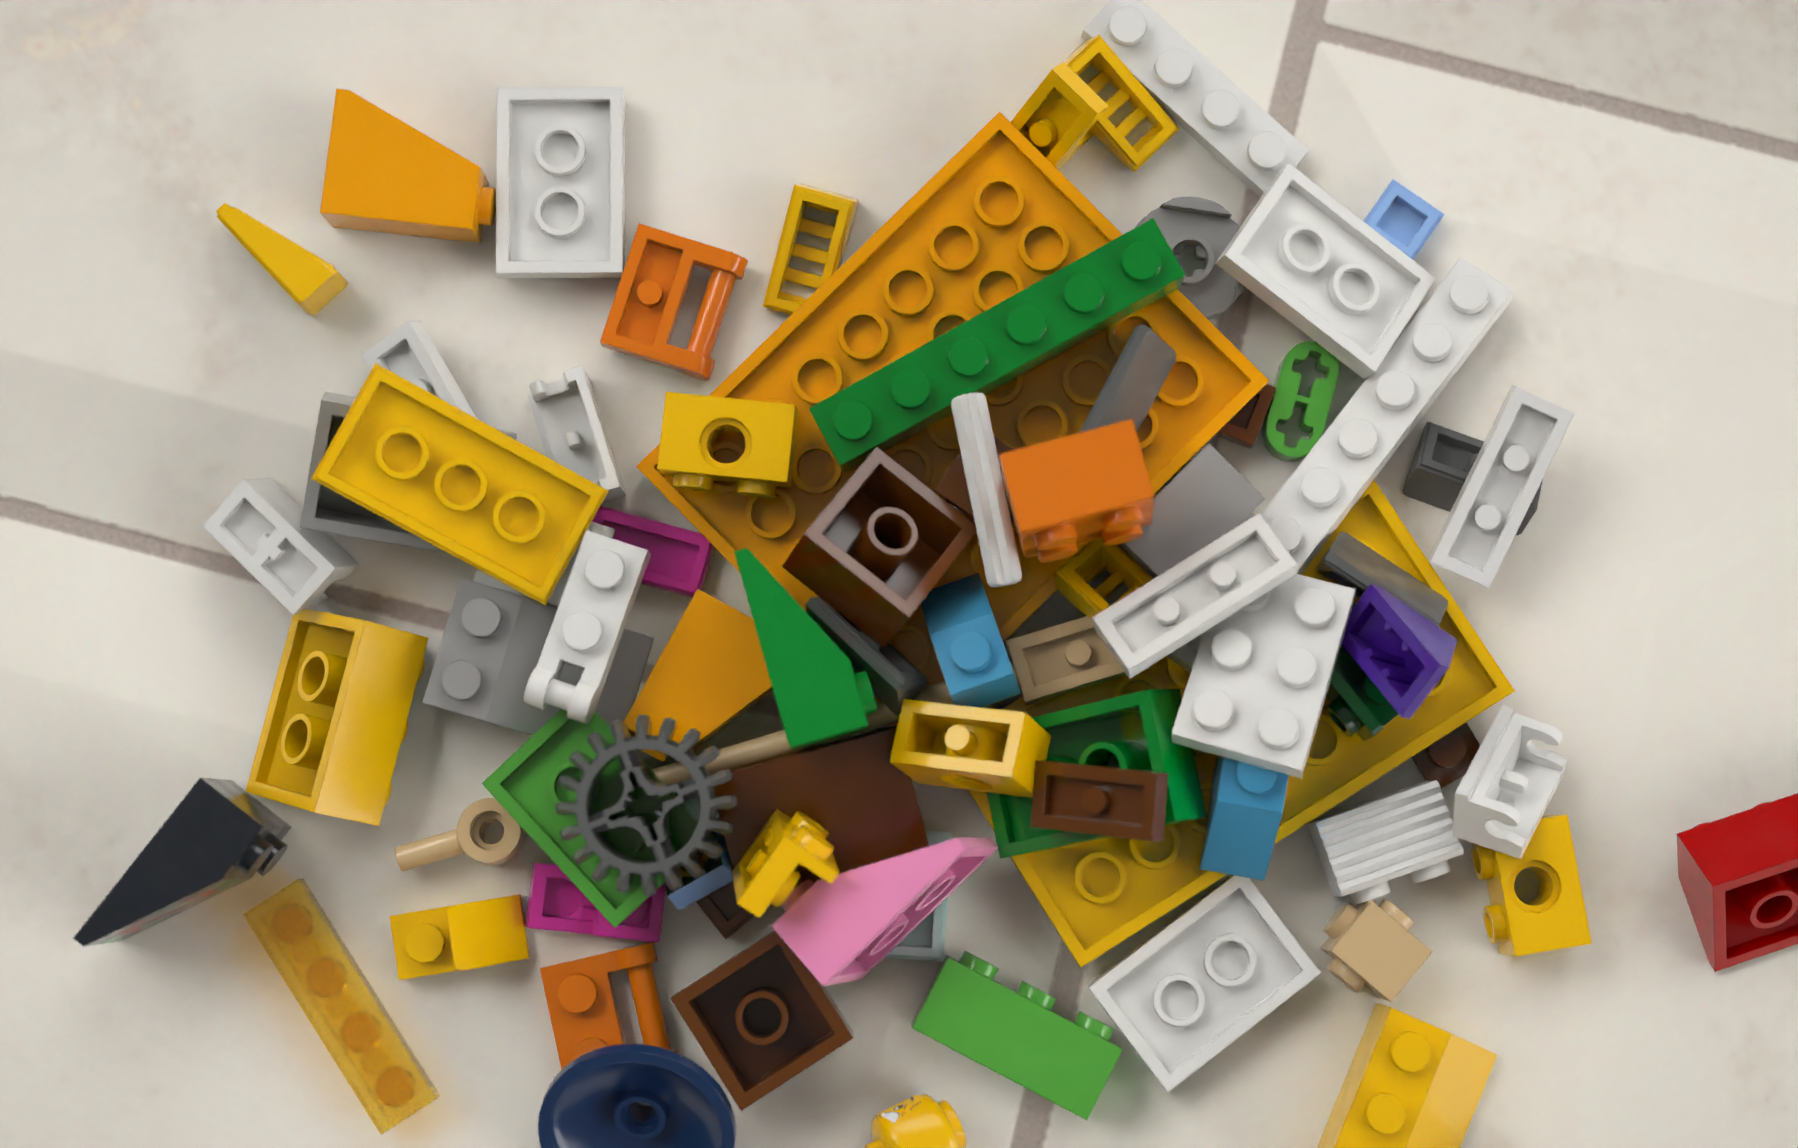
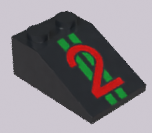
M199 778L73 939L83 947L120 942L251 879L256 872L261 876L266 875L285 853L288 845L281 840L292 827L252 795L245 792L234 781Z

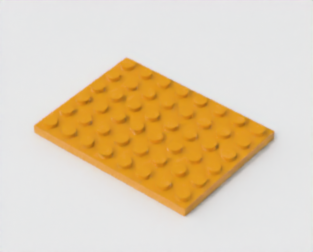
M999 112L709 395L796 405L799 411V423L792 488L776 487L774 498L737 494V483L712 481L711 491L672 487L673 477L665 476L657 469L660 444L636 467L738 571L739 567L734 551L748 548L806 611V603L809 599L819 596L786 571L782 565L802 535L862 465L860 464L846 473L843 472L809 408L1123 234ZM1176 289L990 392L985 397L993 435L1014 450L1077 434L1080 432L1136 325L1144 324L1151 328L1176 353V361L1137 432L1153 494H1155L1269 380ZM953 413L884 451V453L933 492H935L934 489L960 453ZM726 431L718 435L712 445L714 460L726 464L738 460L744 453L746 446L744 435L736 431ZM1013 528L1022 572L1021 581L1002 587L989 586L986 580L976 532L932 588L934 589L979 573L1003 643L1057 591L1055 571L1072 557L1047 563H1040L1038 555L1024 558L1016 528ZM1088 542L1077 544L1078 551ZM920 603L889 643L927 677L926 681H928V684L925 686L927 687L944 682L945 678ZM874 695L875 702L880 701V700ZM897 722V723H894V724H891V725H889V726L891 727V726H894V725H898V722Z

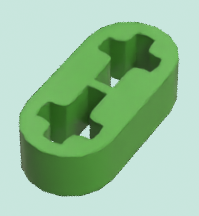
M1306 341L1297 344L1283 357L1278 367L1274 382L1276 391L1265 415L1262 426V440L1269 453L1282 461L1294 462L1305 458L1324 432L1338 380L1339 364L1337 358L1317 342ZM1307 357H1312L1316 359L1315 369L1324 373V379H1316L1308 388L1307 396L1305 397L1298 395L1302 380L1301 374L1293 371L1292 366L1301 365ZM1294 407L1303 409L1299 421V429L1308 433V439H1300L1292 448L1284 445L1285 434L1276 431V424H1285L1292 416Z

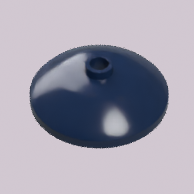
M619 1044L606 1046L583 1054L570 1062L555 1076L544 1095L539 1112L538 1136L541 1148H734L736 1123L732 1106L721 1086L695 1062L660 1047L643 1044ZM637 1102L645 1103L650 1106H641L637 1104Z

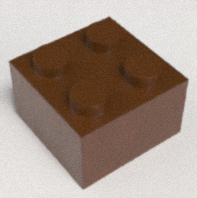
M876 447L802 535L782 567L885 648L977 531L973 522Z
M775 930L670 998L741 1111L849 1042L854 1036V1032L825 986L821 985Z

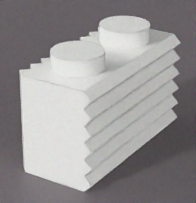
M1437 780L1418 783L1307 823L1333 896L1343 897L1350 894L1353 904L1366 902L1390 893L1387 881L1411 873L1414 883L1443 875L1451 871L1447 860L1464 854L1459 838L1452 836L1453 821Z

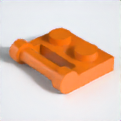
M639 223L600 339L601 346L675 369L694 378L710 380L715 361L710 356L735 280L743 279L748 260L738 254ZM696 265L708 269L712 273L687 349H683L669 343Z
M654 942L540 968L561 1069L590 1051L606 1046L625 1044L610 972L626 968L643 1044L660 1047L679 1054L677 1049L671 1050L652 965V962L658 961Z

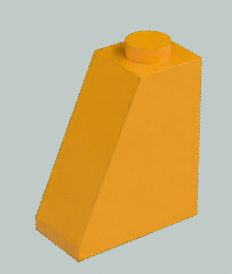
M336 89L320 213L329 224L335 228L482 243L484 225L492 226L496 215V188L489 187V181L482 169L352 91Z
M697 589L624 720L628 729L636 732L637 717L639 715H649L652 721V735L659 736L660 727L664 719L668 717L677 720V729L673 740L680 743L685 733L691 728H696L701 732L699 741L692 748L693 751L771 693L773 688L753 619ZM640 749L664 762L668 755L656 750Z

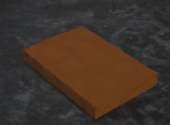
M897 725L731 769L733 778L724 784L716 785L715 791L716 796L729 794L737 797V805L734 808L717 809L719 818L734 823L733 832L729 835H724L733 869L776 809L791 819L799 811L825 828L829 833L826 840L834 847L832 852L840 873L929 847L912 779L889 762ZM800 863L794 869L800 873L794 889L808 879H811L814 883L822 879Z

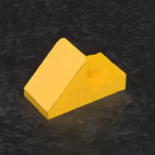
M1062 62L1048 73L1012 119L1011 123L1059 170L1091 139L1094 134L1090 131V128L1108 108V105L1074 71Z
M521 894L389 916L399 980L452 971H464L530 958Z

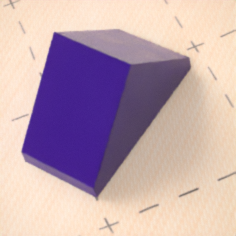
M1370 584L1351 610L1341 644L1401 717L1410 719L1449 668L1457 639L1381 587Z

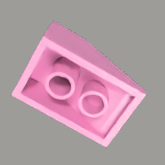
M955 838L840 873L832 884L824 879L818 880L816 883L808 879L797 886L781 904L786 912L771 927L822 986L862 980L999 847L991 838Z

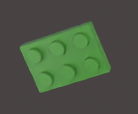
M560 709L481 784L613 927L616 928L650 897L645 896L642 892L641 875L634 874L633 883L626 893L616 890V881L620 872L618 869L612 868L609 875L601 882L592 879L593 870L600 863L601 859L594 854L590 859L581 864L575 863L572 856L577 850L586 846L587 843L582 835L572 840L563 841L560 831L568 826L578 824L576 813L560 815L556 813L555 809L557 803L567 800L576 801L577 792L565 790L558 785L560 777L571 775L582 778L584 774L582 770L571 763L569 757L573 752L580 751L594 759L597 754L589 745L587 737L593 732H599L611 745L615 743L611 733V725L596 709L588 724L569 719L567 711ZM619 758L607 767L598 782L594 799L595 813L612 807L622 797L624 785L620 773L623 772ZM647 765L652 777L658 782L664 783ZM642 786L634 792L639 799L631 801V807L617 812L616 816L621 818L632 813L635 816L646 814L650 823H655L660 816L654 811L663 808V802L677 796L673 792L663 796L659 794L648 796ZM683 803L675 806L669 818V826L672 833L670 840L675 853L687 844L698 824V819ZM619 826L602 832L607 840L623 853L640 859H655L651 846H646L644 838L636 829L628 826ZM710 833L709 838L711 839L714 836ZM663 873L657 874V889L665 883Z

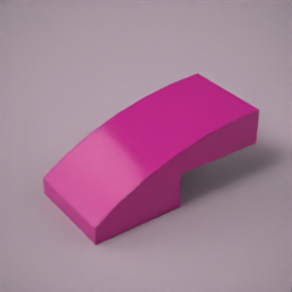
M533 862L525 927L592 934L601 937L660 942L666 892L665 884L663 883L656 890L655 894L647 898L619 926L614 928L557 865Z

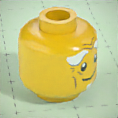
M920 1093L879 1112L871 1122L873 1141L865 1145V1148L966 1147V1137L956 1113L946 1100L943 1099L937 1102L929 1095Z

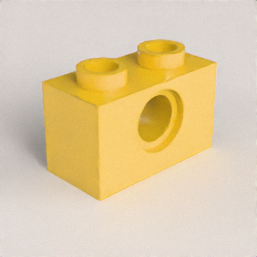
M666 392L657 469L663 475L673 477L672 487L711 491L712 481L737 483V494L774 498L776 487L792 488L799 411L795 404ZM726 431H736L745 437L746 446L742 456L735 462L727 464L714 460L712 445L716 437Z
M903 699L889 762L918 784L1033 798L1035 760H1046L1051 735L1025 712Z
M1568 814L1542 816L1521 859L1472 843L1471 853L1474 869L1478 879L1486 880L1491 904L1483 908L1486 934L1491 944H1498L1500 954L1516 957L1592 944ZM1528 867L1536 873L1540 882V889L1537 897L1530 903L1525 904L1519 900L1515 893L1514 881L1518 873Z

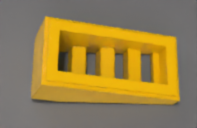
M1100 35L1085 41L1064 61L1078 76L1090 65L1099 72L1087 83L1096 94L1108 83L1117 90L1105 101L1108 108L1090 128V131L1131 172L1137 171L1180 130ZM1128 101L1134 109L1118 125L1114 126L1108 118ZM1145 118L1153 127L1131 146L1124 137Z
M804 184L794 185L762 307L792 315L808 298L782 292L785 280L818 289L841 267L860 200ZM807 206L838 215L835 226L804 218ZM802 231L831 239L829 250L798 243L799 232ZM792 256L825 264L822 276L789 267Z
M224 203L216 210L218 214L216 217L308 315L312 314L315 316L348 285V282L334 266L238 208Z
M1102 538L1088 542L1055 571L1056 589L1091 620L1092 617L1110 607L1104 599L1120 585L1125 584L1130 589L1114 603L1154 579L1118 544L1106 546ZM1106 569L1112 575L1094 590L1089 583Z

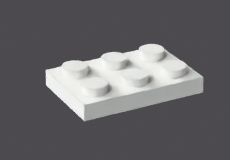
M497 87L496 275L498 278H621L625 267V93L623 87Z
M1290 163L1277 173L1215 263L1363 379L1376 372L1436 280L1433 275Z
M1296 574L1205 631L1202 635L1171 733L1172 743L1302 778L1351 613L1356 589Z
M1230 875L1091 982L1087 988L1162 1087L1169 1092L1319 976L1321 972L1251 880L1245 877Z

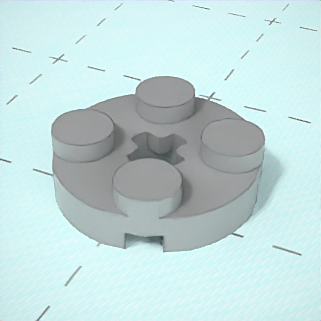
M1199 197L1174 198L1151 211L1135 228L1154 218L1175 256L1182 253L1184 246L1195 248V257L1205 260V269L1195 270L1192 277L1185 276L1178 290L1208 320L1217 319L1229 310L1246 288L1215 264L1240 227L1230 218L1232 214L1216 202Z

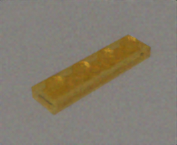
M304 878L293 881L243 914L380 1135L440 1097Z

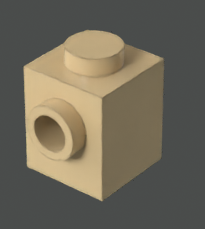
M1385 898L1379 905L1371 900L1356 904L1355 906L1348 901L1344 903L1325 925L1323 931L1330 937L1320 947L1333 959L1327 969L1347 987L1358 993L1365 986L1378 998L1390 1002L1395 999L1433 951L1409 932L1415 924L1414 921Z

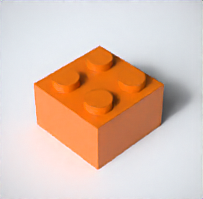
M1133 419L999 454L1003 483L1024 558L1038 555L1040 563L1058 561L1075 555L1078 552L1077 544L1100 538L1103 539L1106 546L1126 543L1143 535L1141 527L1152 525L1154 494Z

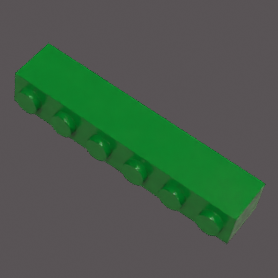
M1152 218L810 407L809 410L841 469L846 473L862 464L876 447L884 452L951 415V402L953 398L968 393H983L987 395L1180 288L1185 273L1157 223Z

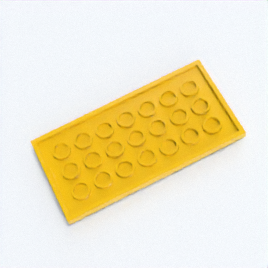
M1375 480L1369 485L1301 575L1333 583L1318 573L1316 567L1340 532H1346L1444 596L1448 601V605L1438 627L1456 638L1457 643L1449 668L1413 716L1408 719L1397 715L1384 726V729L1366 741H1363L1357 733L1349 737L1340 730L1325 709L1330 703V700L1325 697L1302 778L1290 775L1288 777L1283 814L1274 844L1515 692ZM1355 597L1354 603L1357 604L1359 599ZM1165 656L1151 665L1149 669L1143 670L1131 679L1126 675L1027 706L1024 698L1021 697L1002 710L1025 712L1030 717H1036L1147 689H1180L1181 692L1187 686L1190 673ZM1211 753L1194 756L1206 815H1208L1217 755ZM968 790L994 831L987 792ZM1207 817L1164 826V839L1162 841L1108 837L1010 857L1079 968L1227 875L1199 869Z

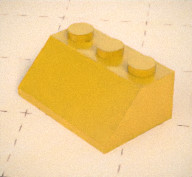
M302 609L299 614L293 615L245 792L314 813L379 826L383 809L391 795V779L399 748L407 734V718L416 684L424 670V653L428 637L362 619L311 609Z
M1376 1003L1317 1148H1460L1497 1054L1394 1008Z

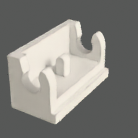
M582 365L564 370L563 378L558 381L544 384L542 380H537L529 385L531 393L527 395L547 457L608 490L602 503L626 496L590 379Z
M271 478L243 479L202 527L293 615L299 614L302 609L318 606L328 598L324 591L336 580L340 581L349 577L359 563L327 532L300 528L303 509Z
M1502 705L1455 792L1452 836L1521 859L1566 770L1567 758L1552 750L1541 749L1532 742L1533 739H1537L1548 745L1558 746L1563 734L1557 728L1545 722L1514 713L1515 708Z

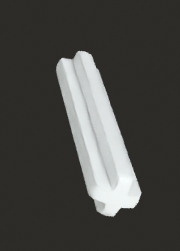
M983 393L963 394L952 399L951 408L986 580L990 587L1012 585L1021 581L1022 572L986 397Z

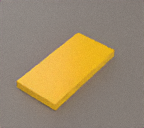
M376 363L311 477L312 480L543 605L547 604L608 493V490Z

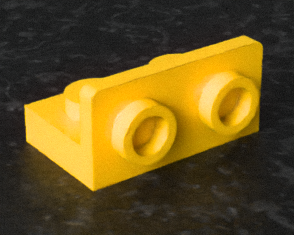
M776 809L732 871L737 904L758 918L761 917L770 903L779 907L788 898L798 882L800 873L794 870L798 863L832 884L840 872L832 852L834 847L826 840L829 835L828 831L812 818L799 811L791 819Z

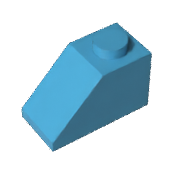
M979 573L931 589L921 602V607L954 704L981 708L1021 694Z
M1217 755L1199 869L1265 880L1283 814L1289 775Z

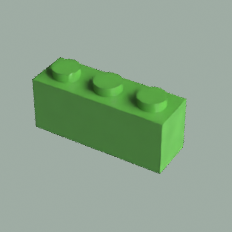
M964 951L960 961L946 955L911 1022L912 1028L1087 1120L1123 1050L1109 1040L1114 1029L1079 1011L1074 1022L1054 1012L1051 1009L1056 998L1024 981L1021 982L1017 992L995 981L994 978L999 968L967 951Z

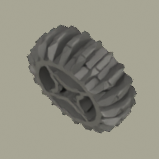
M639 715L637 717L636 736L634 737L630 736L628 727L622 719L612 721L611 733L615 743L610 745L599 732L591 733L587 740L597 756L592 759L580 751L573 752L569 760L575 767L582 770L584 774L582 778L564 775L560 777L558 785L563 789L577 792L576 801L567 800L559 802L555 806L557 814L569 815L576 813L578 824L564 828L560 831V836L563 841H567L582 835L587 843L586 846L574 853L572 856L576 864H581L596 854L601 861L593 870L592 879L597 882L603 881L609 875L612 868L620 870L616 881V890L621 893H626L630 889L634 874L641 875V889L645 896H652L656 893L658 885L657 874L663 873L666 885L671 891L679 890L683 884L678 867L683 865L690 875L696 879L700 878L705 874L706 870L703 863L696 856V853L700 850L708 857L718 859L724 852L717 842L709 838L711 831L729 835L734 830V823L726 819L716 818L717 809H730L737 805L736 796L729 794L716 796L715 791L716 785L724 784L733 778L731 770L725 769L710 775L705 765L717 759L720 755L719 749L716 746H712L697 756L692 751V748L699 741L701 732L696 728H691L685 733L680 743L673 740L677 729V720L668 717L664 719L660 727L659 736L652 735V721L649 715ZM638 749L656 750L670 755L689 771L692 778L674 784L658 782L652 777L647 764L642 763ZM619 758L623 772L620 773L624 785L622 797L612 807L595 813L594 799L598 782L607 767ZM643 786L648 796L656 794L663 796L671 792L678 793L677 797L663 802V808L654 811L660 816L655 823H650L646 814L635 816L632 813L621 818L616 816L617 812L631 807V801L639 799L634 794L635 790ZM699 796L700 816L697 827L687 844L675 853L670 840L672 836L669 826L670 814L678 804ZM619 826H628L636 829L644 838L646 846H651L655 859H640L623 853L614 847L602 832Z

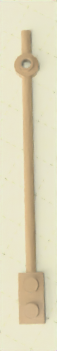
M1088 616L1006 640L1012 659L1010 663L1018 686L1021 688L1026 706L1127 675L1094 629L1093 622ZM946 681L924 687L915 698L917 701L955 705L950 696ZM878 701L876 702V712L866 715L868 727L865 730L795 750L789 748L785 730L719 749L720 755L717 759L705 766L710 775L721 770H731L897 723L900 715L894 714L883 702ZM680 762L652 769L664 784H674L692 778L689 771ZM484 798L473 802L463 811L459 818L457 829L395 847V856L402 872L463 853L481 863L498 865L511 860L520 852L527 832L495 798ZM500 821L504 827L503 838L496 844H489L485 839V830L489 824Z

